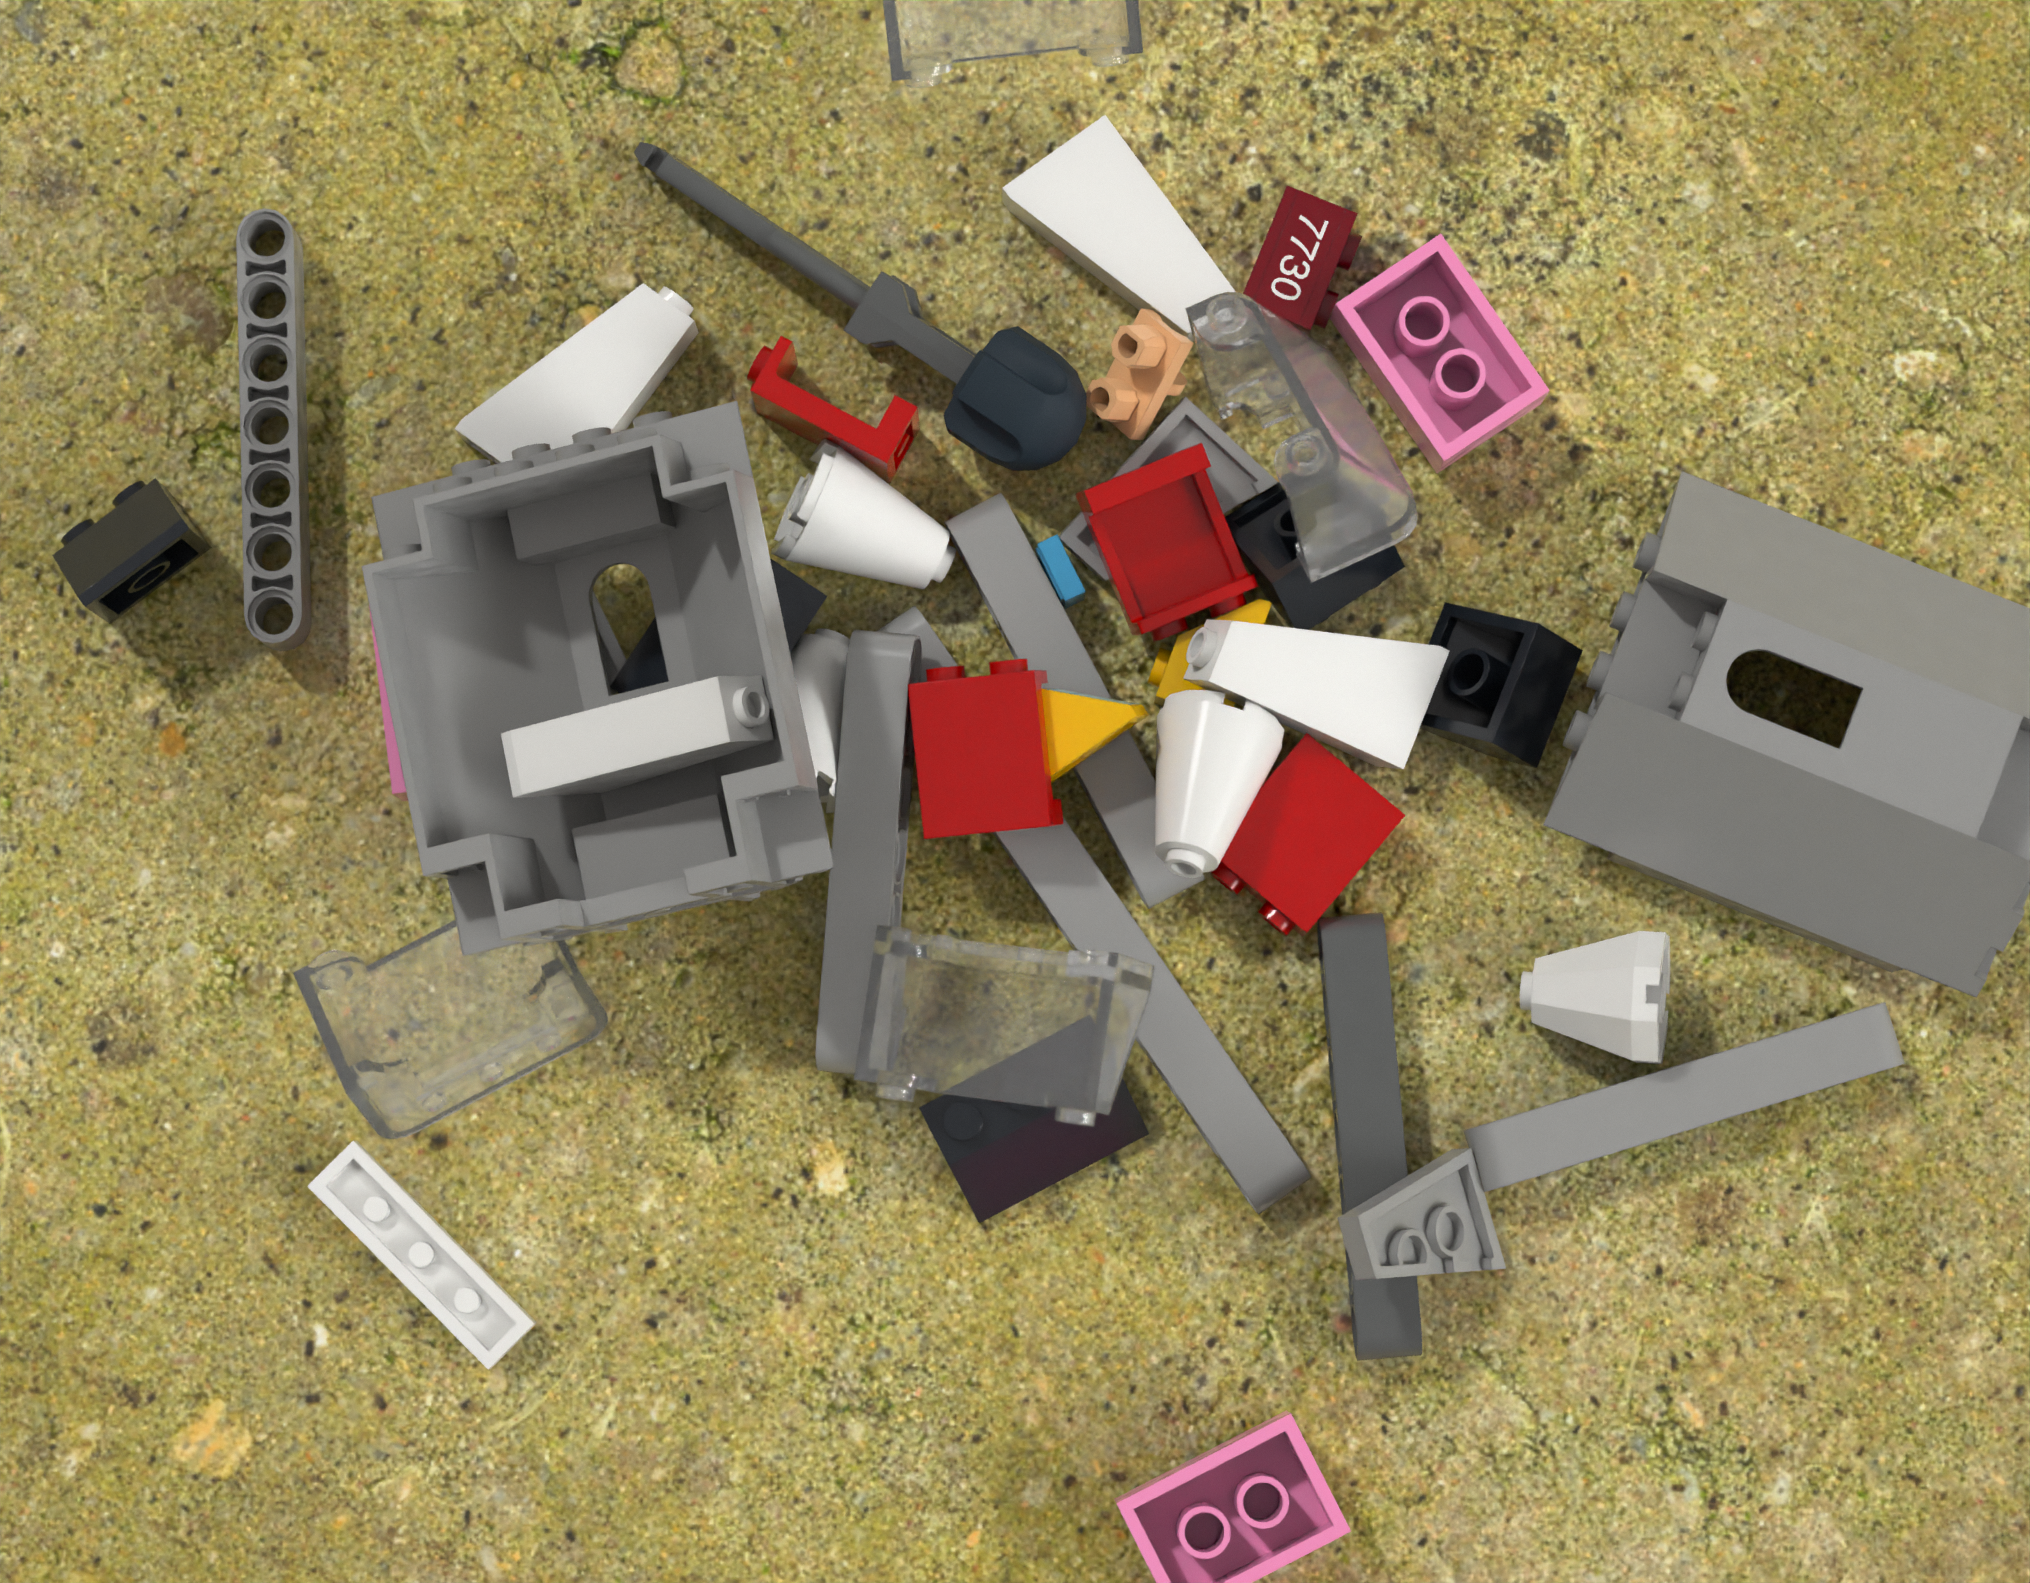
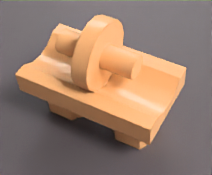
M1140 309L1132 325L1119 327L1111 343L1112 356L1115 359L1105 378L1092 380L1086 391V406L1101 419L1111 422L1129 439L1143 440L1167 395L1180 396L1186 386L1187 380L1179 371L1194 343L1167 326L1162 321L1160 315L1153 309Z

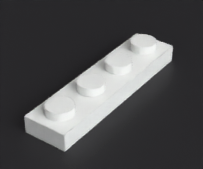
M353 1140L307 1186L487 1369H491L536 1324L535 1320L358 1141Z

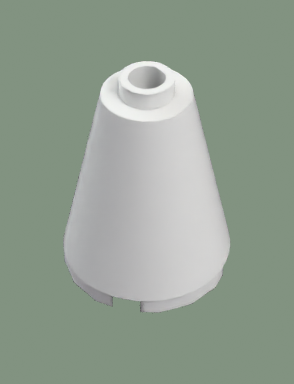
M827 439L822 440L810 458L811 461L818 463L814 475L808 473L805 478L800 477L774 538L778 543L772 549L771 554L786 561L919 589H925L931 579L941 583L956 553V548L948 545L950 531L842 447Z
M817 629L815 634L802 635L791 651L790 656L821 802H827L826 813H833L835 811L846 661L850 639L833 630Z
M1185 690L1172 693L1165 698L1163 708L1160 709L1157 715L1155 853L1159 859L1165 862V868L1168 871L1186 878L1200 877L1204 872L1213 871L1218 867L1282 749L1284 728L1277 718L1261 706L1246 700L1243 710L1224 705L1226 693L1212 690Z

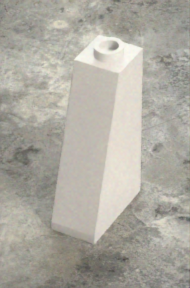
M1106 115L1002 187V202L1013 215L1139 311L1140 309H1153L1160 315L1162 321L1167 326L1187 337L1190 341L1200 336L1204 343H1208L1226 331L1235 322L1231 313L1237 310L1239 295Z
M644 283L462 418L455 430L462 440L495 464L513 460L511 452L523 446L546 443L550 444L552 450L573 444L572 435L580 431L601 427L610 428L611 433L626 430L699 333L695 321L689 317L694 308L681 296L663 286L659 293H656Z
M1206 619L1204 627L1196 631L1188 645L1186 660L1189 665L1183 679L1206 690L1226 693V699L1242 706L1245 705L1246 700L1253 702L1274 715L1279 723L1301 733H1308L1312 738L1374 766L1404 769L1448 657L1449 650L1437 645L1240 621Z
M761 675L716 676L501 733L513 798L604 793L774 740L769 716V703L765 695Z

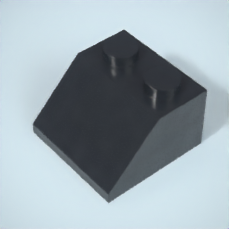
M1324 454L1225 517L1243 563L1249 572L1254 574L1259 587L1269 602L1272 603L1271 605L1291 628L1311 629L1315 625L1327 620L1332 614L1364 593L1378 587L1384 580L1405 567L1378 511Z
M156 478L147 485L144 481H138L125 488L112 502L115 509L96 523L92 519H88L73 527L61 539L64 547L52 555L82 604L109 624L212 548L172 494Z
M1445 602L1429 645L1441 646L1449 650V654L1420 729L1490 757L1537 768L1583 650L1539 623Z

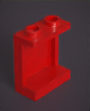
M780 336L773 349L764 345L756 356L747 375V380L753 382L750 391L757 414L817 446L824 439L837 444V446L839 445L881 479L891 484L920 430L918 407L895 395L878 427L874 428L789 382L798 365L793 341Z
M1202 443L1185 448L1075 494L1131 634L1142 635L1150 632L1153 642L1188 629L1189 626L1185 617L1205 608H1208L1211 617L1214 618L1246 605L1247 601L1243 593L1258 587L1254 574L1249 575L1245 569L1205 470L1212 466Z
M1027 659L989 662L990 675L966 677L965 666L926 669L927 682L908 684L924 839L1064 824L1061 799H1053L1041 689L1042 684L1048 683L1046 670L1029 671Z
M1306 733L1261 786L1218 867L1209 873L1233 894L1238 896L1243 888H1245L1258 899L1263 906L1257 913L1282 935L1287 937L1292 930H1295L1303 937L1405 817V814Z

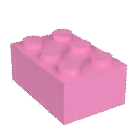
M1439 234L1337 302L1334 306L1330 320L1437 474L1541 405L1550 391L1442 234Z
M1287 1410L1115 1498V1502L1156 1583H1252L1351 1532L1292 1414Z

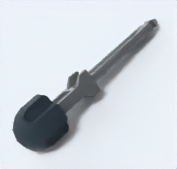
M639 143L634 154L642 166L653 171L658 177L853 308L855 312L844 328L845 332L865 345L871 344L876 348L901 346L955 382L957 385L953 389V397L944 412L946 428L950 435L987 460L1012 471L1039 470L1058 462L1078 442L1086 422V392L1077 371L1059 353L1019 326L999 330L985 348L979 350L976 354L923 317L916 290L896 276H890L881 271L872 286H868L680 159L666 152L665 149L648 143Z

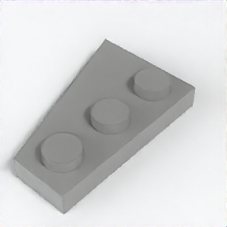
M1187 397L1182 398L1110 478H1115L1185 448L1202 443L1212 466L1205 470L1223 514L1278 483L1276 479ZM1081 510L1059 535L1060 541L1066 549L1101 581H1106L1109 579Z
M1472 1148L1451 1149L1337 1218L1355 1280L1506 1269Z

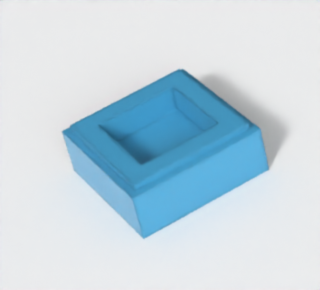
M1058 534L1038 543L1035 555L1064 609L1085 600L1086 591Z

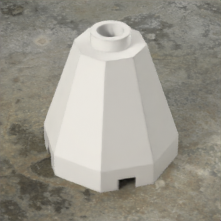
M1637 931L1535 958L1533 972L1523 971L1521 975L1520 1009L1531 1010V1021L1533 1024L1636 1063L1663 1064L1668 1029V1011H1665L1666 993H1670V936L1666 932Z

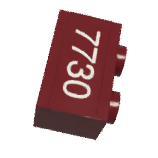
M1287 185L1240 299L1237 314L1306 342L1313 325L1325 329L1339 296V293L1328 289L1335 270L1338 267L1349 271L1362 239L1361 235L1351 232L1358 213Z

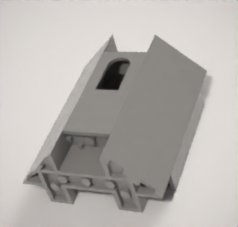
M737 401L677 417H672V413L669 411L644 414L633 419L634 428L616 433H611V429L607 427L580 431L572 435L573 444L552 450L550 444L546 443L523 446L511 452L513 460L495 465H490V461L486 459L466 461L451 467L453 476L371 497L383 561L362 566L422 873L426 877L445 878L448 880L463 956L485 953L520 943L523 946L568 940L573 938V936L594 931L605 932V934L628 930V923L729 899L749 902L759 898L760 892L779 890L802 881V876L821 873L835 867ZM618 564H629L639 569L648 581L669 681L611 695L592 602V592L596 580L606 569ZM716 676H762L765 695L769 703V716L774 736L772 741L604 793L513 798L501 733Z
M1682 471L1657 535L1646 532L1637 551L1632 568L1642 571L1635 592L1630 594L1623 591L1612 615L1609 627L1618 630L1619 633L1611 653L1608 654L1600 650L1590 671L1586 687L1596 691L1587 714L1577 710L1565 735L1563 746L1571 749L1572 753L1543 826L1609 851L1607 859L1891 973L1905 969L1977 998L1987 980L1996 951H2004L2024 916L2025 910H2023L2030 891V608ZM1765 651L1862 689L1839 749L1740 709L1729 696L1726 684L1727 673L1733 661L1746 652Z

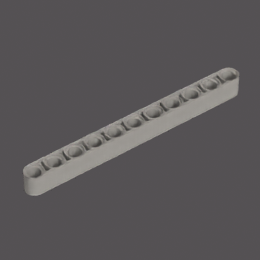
M912 606L877 630V632L920 636L922 643L920 683L927 682L926 669L958 666L916 606ZM1063 818L1064 824L992 832L1256 1213L1259 1215L1311 1179V1175L1065 819Z

